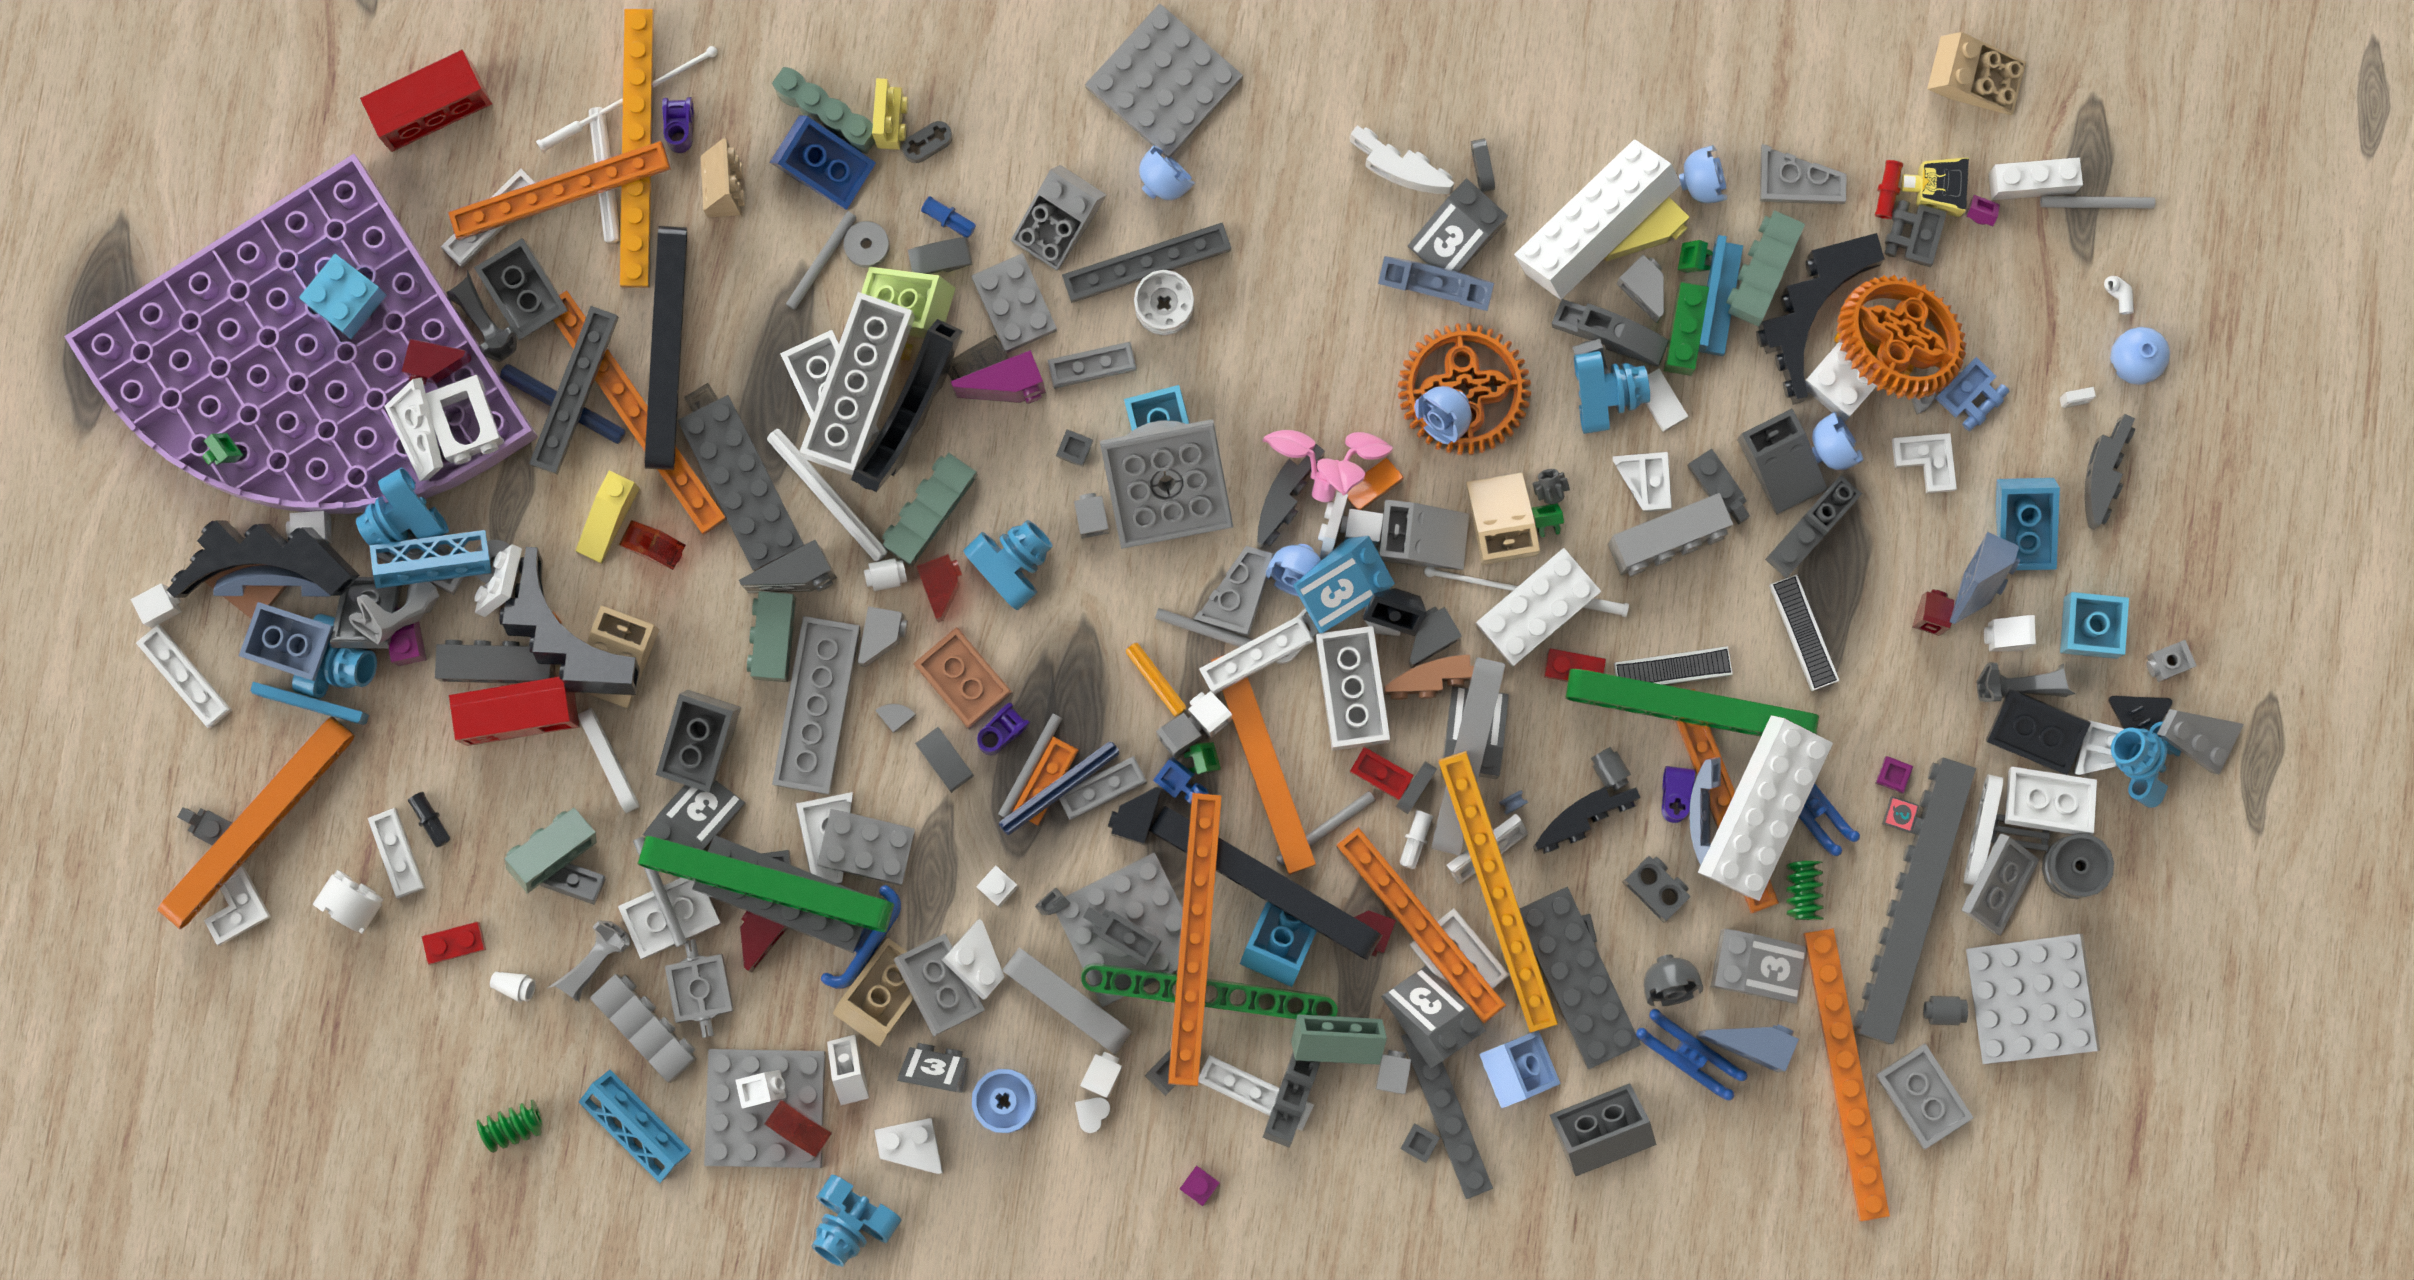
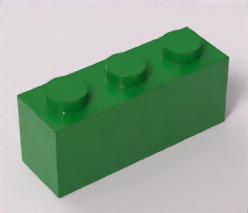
M1684 282L1680 283L1676 293L1663 371L1692 376L1695 371L1709 287Z

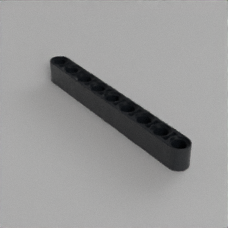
M658 226L645 469L674 470L687 227Z
M1164 806L1149 831L1187 854L1190 820ZM1218 837L1216 871L1368 961L1382 938V934Z

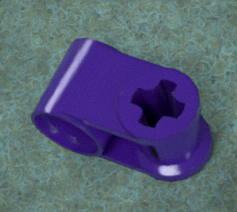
M687 97L686 100L663 98L664 138L673 152L685 153L691 148L693 142L692 97ZM676 133L685 134L682 140L672 141V137Z
M1009 702L978 733L977 742L979 749L986 755H996L1008 743L1017 738L1029 726L1030 722L1023 720L1013 709V704ZM988 734H993L999 739L997 745L992 748H988L982 743L983 738Z
M1665 766L1662 783L1661 813L1666 821L1679 823L1688 815L1695 781V769ZM1674 802L1678 803V808L1682 809L1677 815L1674 814V809L1669 808Z

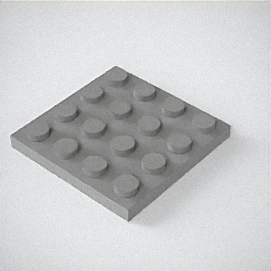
M1159 3L1087 81L1085 87L1152 146L1156 145L1163 150L1162 154L1165 157L1170 158L1243 79V75Z
M1155 852L1065 896L1070 904L1056 912L1083 968L1090 963L1163 973L1177 971L1182 907ZM1090 907L1100 914H1103L1105 909L1111 912L1114 911L1160 939L1162 942L1148 965L1142 964L1098 937V934L1092 931L1095 924L1083 918L1087 909ZM1091 970L1086 974L1091 985L1098 984L1102 979V974L1098 970ZM1120 974L1115 978V986L1125 989L1130 985L1131 978L1127 974ZM1148 978L1144 982L1143 987L1157 981V979ZM1095 992L1102 1008L1125 997Z
M2083 934L1966 949L1983 1064L2100 1051Z
M708 1049L704 1166L822 1168L825 1051ZM780 1070L781 1077L785 1082L786 1098L747 1108L741 1107L736 1080L764 1072Z

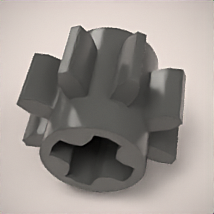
M1556 469L1543 470L1538 474L1539 481L1532 483L1538 500H1544L1547 504L1561 502L1565 497L1564 492L1570 490L1568 479L1565 478L1563 472L1559 473Z

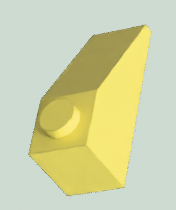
M1670 197L1666 198L1604 259L1610 261L1665 244L1672 237L1677 240L1688 229L1685 224L1689 216Z
M610 470L608 471L593 502L575 550L576 552L602 564L640 489L635 482Z

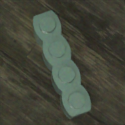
M788 67L782 68L772 84L778 97L785 104L799 108L804 116L810 117L817 123H822L824 128L839 138H844L848 144L861 153L867 154L875 140L872 134L873 124L866 117L852 113L850 108L842 101L829 98L828 94L820 86L806 82L804 77L796 70Z
M1775 210L1771 217H1764L1758 230L1763 233L1760 241L1754 240L1748 252V255L1752 257L1750 264H1743L1737 277L1741 284L1738 289L1733 287L1726 303L1731 305L1728 311L1729 314L1759 327L1803 231L1804 223Z
M950 453L945 458L940 456L932 467V470L935 471L929 480L923 479L915 491L918 494L916 499L912 503L907 502L899 513V516L902 517L896 526L890 525L882 537L885 540L883 546L911 567L921 557L928 544L936 536L978 476L975 470Z

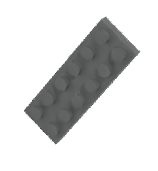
M729 395L677 420L754 572L804 546Z
M716 835L708 852L858 892ZM694 882L692 887L694 891L851 953L855 952L864 927L706 884Z
M1564 887L1521 907L1520 911L1536 959L1587 1069H1591L1640 1046L1641 1043L1636 1036V1032L1569 888Z

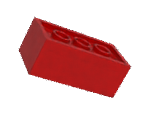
M463 49L360 98L378 138L391 152L492 105L475 66Z
M560 677L449 695L455 741L465 746L580 728L575 692H568Z

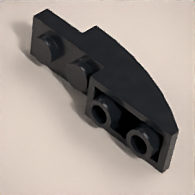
M1603 787L1579 799L1548 825L1534 844V851L1542 849L1543 854L1559 849V842L1569 839L1570 844L1587 838L1585 833L1591 830L1587 819L1591 818L1592 822L1595 823L1608 818V811L1618 808L1621 813L1636 807L1634 801L1641 798L1637 787L1609 797L1606 787Z

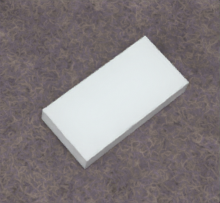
M1657 369L1648 374L1650 402L1646 403L1664 432L1687 419L1688 415L1661 370Z

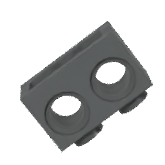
M1648 856L1622 882L1662 922H1666L1691 897L1687 893L1689 888L1678 877L1673 879L1666 872L1668 867L1658 857L1652 859ZM1649 869L1654 872L1655 881L1653 884L1647 885L1641 880L1642 870ZM1669 889L1675 893L1676 901L1673 905H1666L1662 901L1661 894L1664 890Z

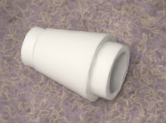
M496 971L490 980V988L501 992L519 1003L530 1001L535 992L536 981L526 974L500 973Z

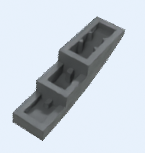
M1292 1052L1262 1138L1290 1148L1321 1062L1295 1060L1294 1053Z

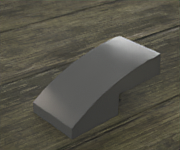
M967 237L939 241L908 250L911 269L915 273L934 274L940 271L950 272L973 265Z
M939 727L915 743L951 793L974 777L971 770Z

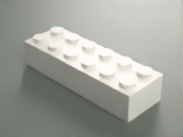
M1634 139L1514 254L1524 273L1557 298L1563 299L1681 185L1672 164Z
M858 292L800 449L803 459L853 475L854 470L865 457L915 317L912 310Z
M1771 716L1698 873L1747 897L1760 901L1833 743L1784 718Z

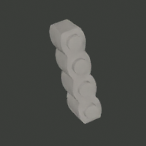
M615 974L590 999L644 1058L649 1061L654 1069L667 1082L671 1083L697 1059L692 1054L695 1048L685 1038L679 1040L673 1033L676 1030L674 1025L666 1017L660 1019L653 1012L656 1006L648 997L643 996L640 998L634 991L637 988L636 984L626 974L623 977Z

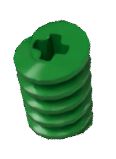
M1795 861L1786 865V869L1794 872L1786 877L1787 881L1794 883V885L1786 888V892L1795 895L1786 900L1787 904L1795 907L1788 910L1786 915L1795 918V920H1824V917L1815 914L1816 911L1824 909V906L1815 903V900L1823 898V894L1815 891V888L1823 886V882L1815 880L1816 876L1823 874V871L1815 868V865L1823 863L1822 861Z
M531 1100V1109L529 1110L521 1103L520 1113L518 1114L510 1107L509 1117L507 1118L499 1111L498 1121L496 1122L490 1115L487 1116V1125L484 1126L479 1119L476 1122L481 1140L492 1153L497 1152L498 1144L501 1148L505 1149L509 1146V1140L515 1145L519 1144L520 1136L526 1141L531 1138V1132L536 1137L542 1133V1119L534 1100Z

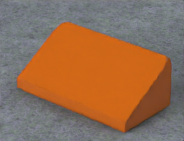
M1385 458L1365 473L1361 483L1349 490L1347 500L1354 509L1363 510L1402 482L1404 477Z

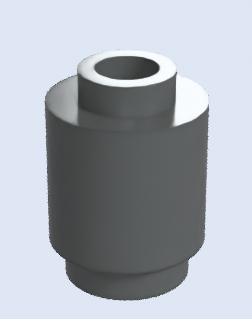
M1611 747L1591 758L1594 763L1592 767L1606 789L1612 787L1616 791L1629 783L1627 777L1631 773L1618 752H1614Z
M1930 996L1929 1001L1924 1002L1923 1015L1925 1019L1929 1020L1930 1025L1959 1026L1960 1023L1967 1022L1968 1003L1967 1000H1962L1959 996Z

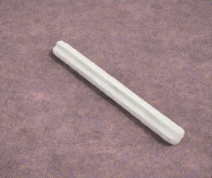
M780 429L771 432L767 438L768 442L876 562L884 558L888 552L887 549L809 461L803 459L800 451Z

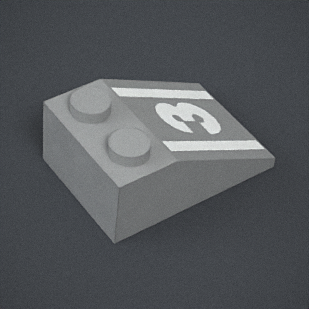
M1722 929L1720 930L1710 987L1797 1004L1806 946L1756 934Z

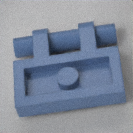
M1975 357L1935 399L1955 418L1964 410L1969 417L1962 425L1966 430L1971 431L1976 425L1980 426L1986 420V415L1994 407L1998 408L2004 402L2003 398L2010 391L2003 384L1994 390L1989 384L1997 376ZM1982 393L1986 400L1977 408L1972 401Z

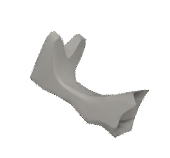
M430 582L410 584L407 589L406 604L392 614L384 611L369 596L362 594L357 597L362 613L356 612L350 615L349 620L355 629L379 645L389 639L397 630L420 621L425 613H431L439 595L436 587Z
M598 921L593 926L596 933V943L592 950L575 968L548 988L555 986L580 1003L582 990L605 958L612 952H623L630 945L628 933L611 921Z

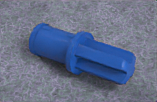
M931 196L926 199L921 208L922 213L939 221L943 228L947 226L964 237L969 238L975 230V223L956 213L954 207L948 208Z

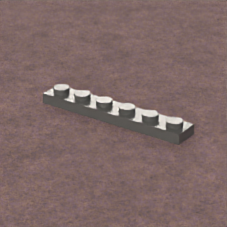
M1222 222L1062 274L1070 301L1073 303L1141 281L1152 272L1160 270L1172 271L1230 252L1232 248Z
M590 306L529 462L531 466L558 475L619 317L616 314Z
M1402 1035V1041L1411 1059L1412 1066L1465 1199L1493 1189L1443 1061L1430 1069L1408 1035Z

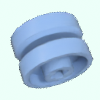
M997 1069L987 1073L977 1082L972 1093V1108L976 1119L985 1128L996 1133H1012L1022 1129L1032 1120L1037 1110V1094L1034 1085L1025 1075L1015 1070ZM1005 1095L1009 1096L1010 1105L1007 1107H1003L1000 1104V1098Z

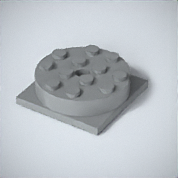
M1213 419L1190 424L1178 421H1155L1136 428L1126 436L1100 441L1121 549L1233 528ZM1163 471H1166V476L1172 477L1167 482L1160 481V478L1164 476Z

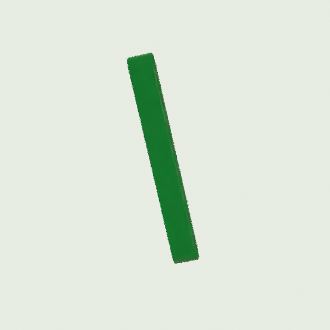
M1570 669L1565 699L1573 702L1759 737L1762 736L1771 716L1784 718L1816 735L1819 715L1810 712L1582 669Z
M652 836L645 837L637 863L639 866L884 933L887 932L895 905L884 899Z
M1090 963L1082 969L1081 982L1089 991L1175 1003V995L1172 993V988L1176 983L1177 974ZM1091 970H1098L1102 974L1101 981L1096 985H1091L1086 981V974ZM1120 974H1127L1131 978L1130 985L1125 989L1115 986V978ZM1148 978H1156L1159 981V988L1153 993L1146 992L1143 989L1144 982ZM1207 979L1206 986H1214L1217 990L1214 999L1205 1000L1204 1007L1297 1019V1015L1319 1016L1316 1013L1317 1005L1322 1001H1327L1331 1005V1010L1326 1016L1336 1017L1338 1012L1337 1005L1333 999L1324 994ZM1234 990H1243L1245 992V1000L1241 1004L1235 1005L1231 1003V993ZM1266 993L1272 994L1274 997L1273 1005L1269 1008H1261L1259 1006L1261 995ZM1294 997L1300 998L1302 1000V1008L1297 1012H1290L1287 1008L1288 1001Z

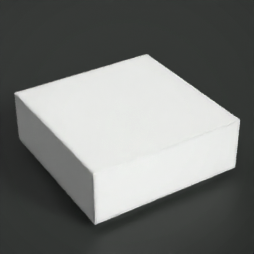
M2094 387L2065 392L2060 397L2061 407L2067 408L2091 402L2096 397Z

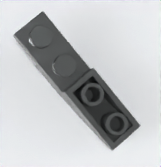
M1561 299L1551 323L1554 329L1591 341L1600 339L1601 343L1605 345L1606 350L1659 367L1669 343L1668 339L1647 327L1589 303L1585 307Z
M2124 414L2117 420L2110 437L2101 435L2096 439L2090 455L2085 479L2084 501L2088 527L2093 530L2101 524H2106L2112 512V509L2108 508L2112 498L2117 499L2123 487V484L2120 483L2123 474L2113 470V468L2117 469L2124 457L2121 449L2124 443L2128 444L2135 432V428L2132 427L2135 418Z
M1315 444V447L1311 450L1315 453L1317 467L1318 461L1324 457L1325 450ZM1308 455L1305 456L1299 465L1289 458L1272 483L1266 496L1258 525L1257 546L1260 549L1265 544L1270 547L1280 535L1277 531L1284 522L1288 525L1297 515L1298 511L1295 508L1298 501L1291 495L1294 493L1298 496L1307 485L1305 479L1312 472Z
M1840 475L1765 560L1787 578L1862 493Z

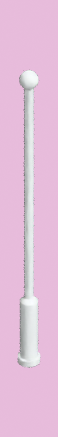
M714 46L708 47L705 53L654 80L653 88L708 57H715L718 53L717 49ZM623 98L602 109L599 115H605L623 105ZM598 112L580 122L574 121L542 140H537L536 143L542 153L547 152V149L582 131L583 126L598 118Z
M1426 567L1424 570L1427 577L1439 576L1510 591L1518 587L1438 571L1434 567ZM1593 598L1583 608L1627 617L1629 604Z

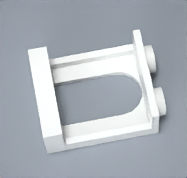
M477 375L426 393L437 438L445 459L451 464L454 462L456 465L466 463L472 459L471 456L481 452L482 454L493 453L499 449V445L505 444L504 439L499 435L487 402L483 381ZM470 398L480 426V434L475 442L463 445L454 439L443 407Z

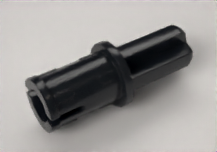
M419 792L409 798L408 803L412 806L420 820L419 826L424 827L434 846L438 848L448 843L450 836L438 818L440 814L439 812L435 813L425 793Z

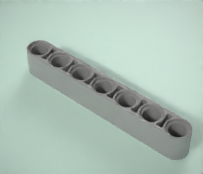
M1479 657L1475 661L1453 754L1467 751L1477 782L1505 668L1504 663ZM1446 786L1431 849L1460 855L1464 836Z

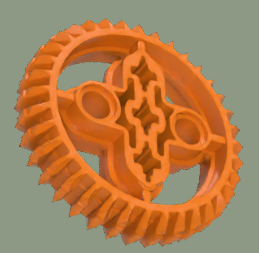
M1884 275L1879 279L1874 277L1869 282L1866 281L1858 288H1855L1851 295L1846 298L1837 320L1839 324L1836 331L1840 333L1837 341L1843 343L1840 351L1847 352L1845 360L1852 361L1851 369H1857L1860 372L1859 378H1867V385L1874 383L1877 385V391L1885 389L1887 396L1895 393L1898 399L1905 395L1908 400L1914 397L1919 400L1924 396L1930 397L1934 393L1942 391L1954 380L1962 368L1963 359L1966 355L1964 350L1967 343L1963 341L1965 333L1960 331L1962 323L1956 322L1958 314H1951L1952 305L1946 306L1943 303L1944 297H1936L1935 290L1928 291L1926 283L1918 286L1916 279L1908 282L1905 276L1899 280L1895 275L1889 278ZM1880 298L1902 301L1895 307L1894 311L1883 305L1869 308L1863 306L1870 300ZM1927 318L1935 326L1939 335L1924 327ZM1863 339L1879 347L1876 357L1867 348ZM1909 364L1920 369L1934 366L1940 368L1935 374L1923 377L1901 374L1907 369Z
M1459 323L1455 324V332H1451L1450 327L1446 325L1444 326L1445 335H1442L1438 329H1435L1433 332L1435 340L1429 335H1425L1424 341L1426 346L1421 342H1417L1415 347L1419 353L1410 350L1408 356L1413 361L1404 360L1403 366L1409 369V371L1401 370L1399 376L1407 380L1398 382L1399 388L1406 389V391L1398 393V398L1407 399V401L1400 404V409H1410V411L1404 414V419H1415L1409 427L1412 430L1420 426L1421 429L1417 433L1418 438L1423 437L1425 433L1428 434L1424 429L1428 424L1423 418L1418 420L1414 408L1416 399L1433 387L1448 386L1463 393L1462 390L1458 389H1460L1461 384H1466V388L1469 389L1466 397L1475 420L1470 423L1464 438L1460 437L1456 442L1453 443L1451 441L1449 444H1446L1448 445L1446 453L1450 454L1452 447H1458L1457 455L1460 456L1463 453V448L1467 447L1469 455L1474 454L1475 446L1478 447L1481 454L1484 453L1485 443H1487L1491 450L1495 449L1494 439L1500 444L1505 442V437L1502 433L1512 437L1514 432L1510 426L1518 429L1521 425L1515 417L1524 419L1526 413L1519 408L1526 409L1530 405L1528 401L1522 398H1529L1531 396V391L1523 389L1531 385V380L1522 379L1529 374V370H1519L1525 364V360L1518 359L1515 361L1514 359L1518 356L1519 350L1515 349L1509 352L1508 350L1512 342L1507 341L1502 345L1500 342L1503 339V335L1499 334L1496 339L1492 338L1493 329L1491 328L1487 331V335L1481 333L1483 330L1482 325H1478L1476 332L1471 331V323H1467L1465 331H1461ZM1464 342L1479 343L1496 352L1506 363L1512 380H1509L1504 373L1498 370H1480L1477 353L1471 347L1464 345ZM1449 343H1455V346L1448 350L1445 356V374L1427 377L1422 382L1420 388L1416 389V377L1425 359L1436 349ZM1464 356L1468 359L1469 365L1463 368L1458 367L1454 363V358ZM1452 375L1457 377L1456 381H1451ZM1489 381H1494V385L1498 386L1496 392H1492L1491 388L1487 387ZM1513 389L1512 405L1501 423L1485 434L1474 436L1473 433L1479 430L1484 422L1483 405L1501 402L1506 398L1509 390ZM1473 397H1478L1476 403L1472 402ZM1429 435L1425 443L1430 445L1434 438ZM1438 441L1435 449L1440 450L1442 443Z

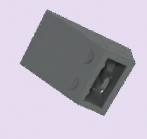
M1793 409L1743 432L1737 439L1776 515L1827 490L1807 435Z

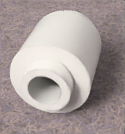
M894 558L868 563L869 569L864 570L867 587L873 586L874 591L901 586L900 583L907 582L903 560L896 561Z

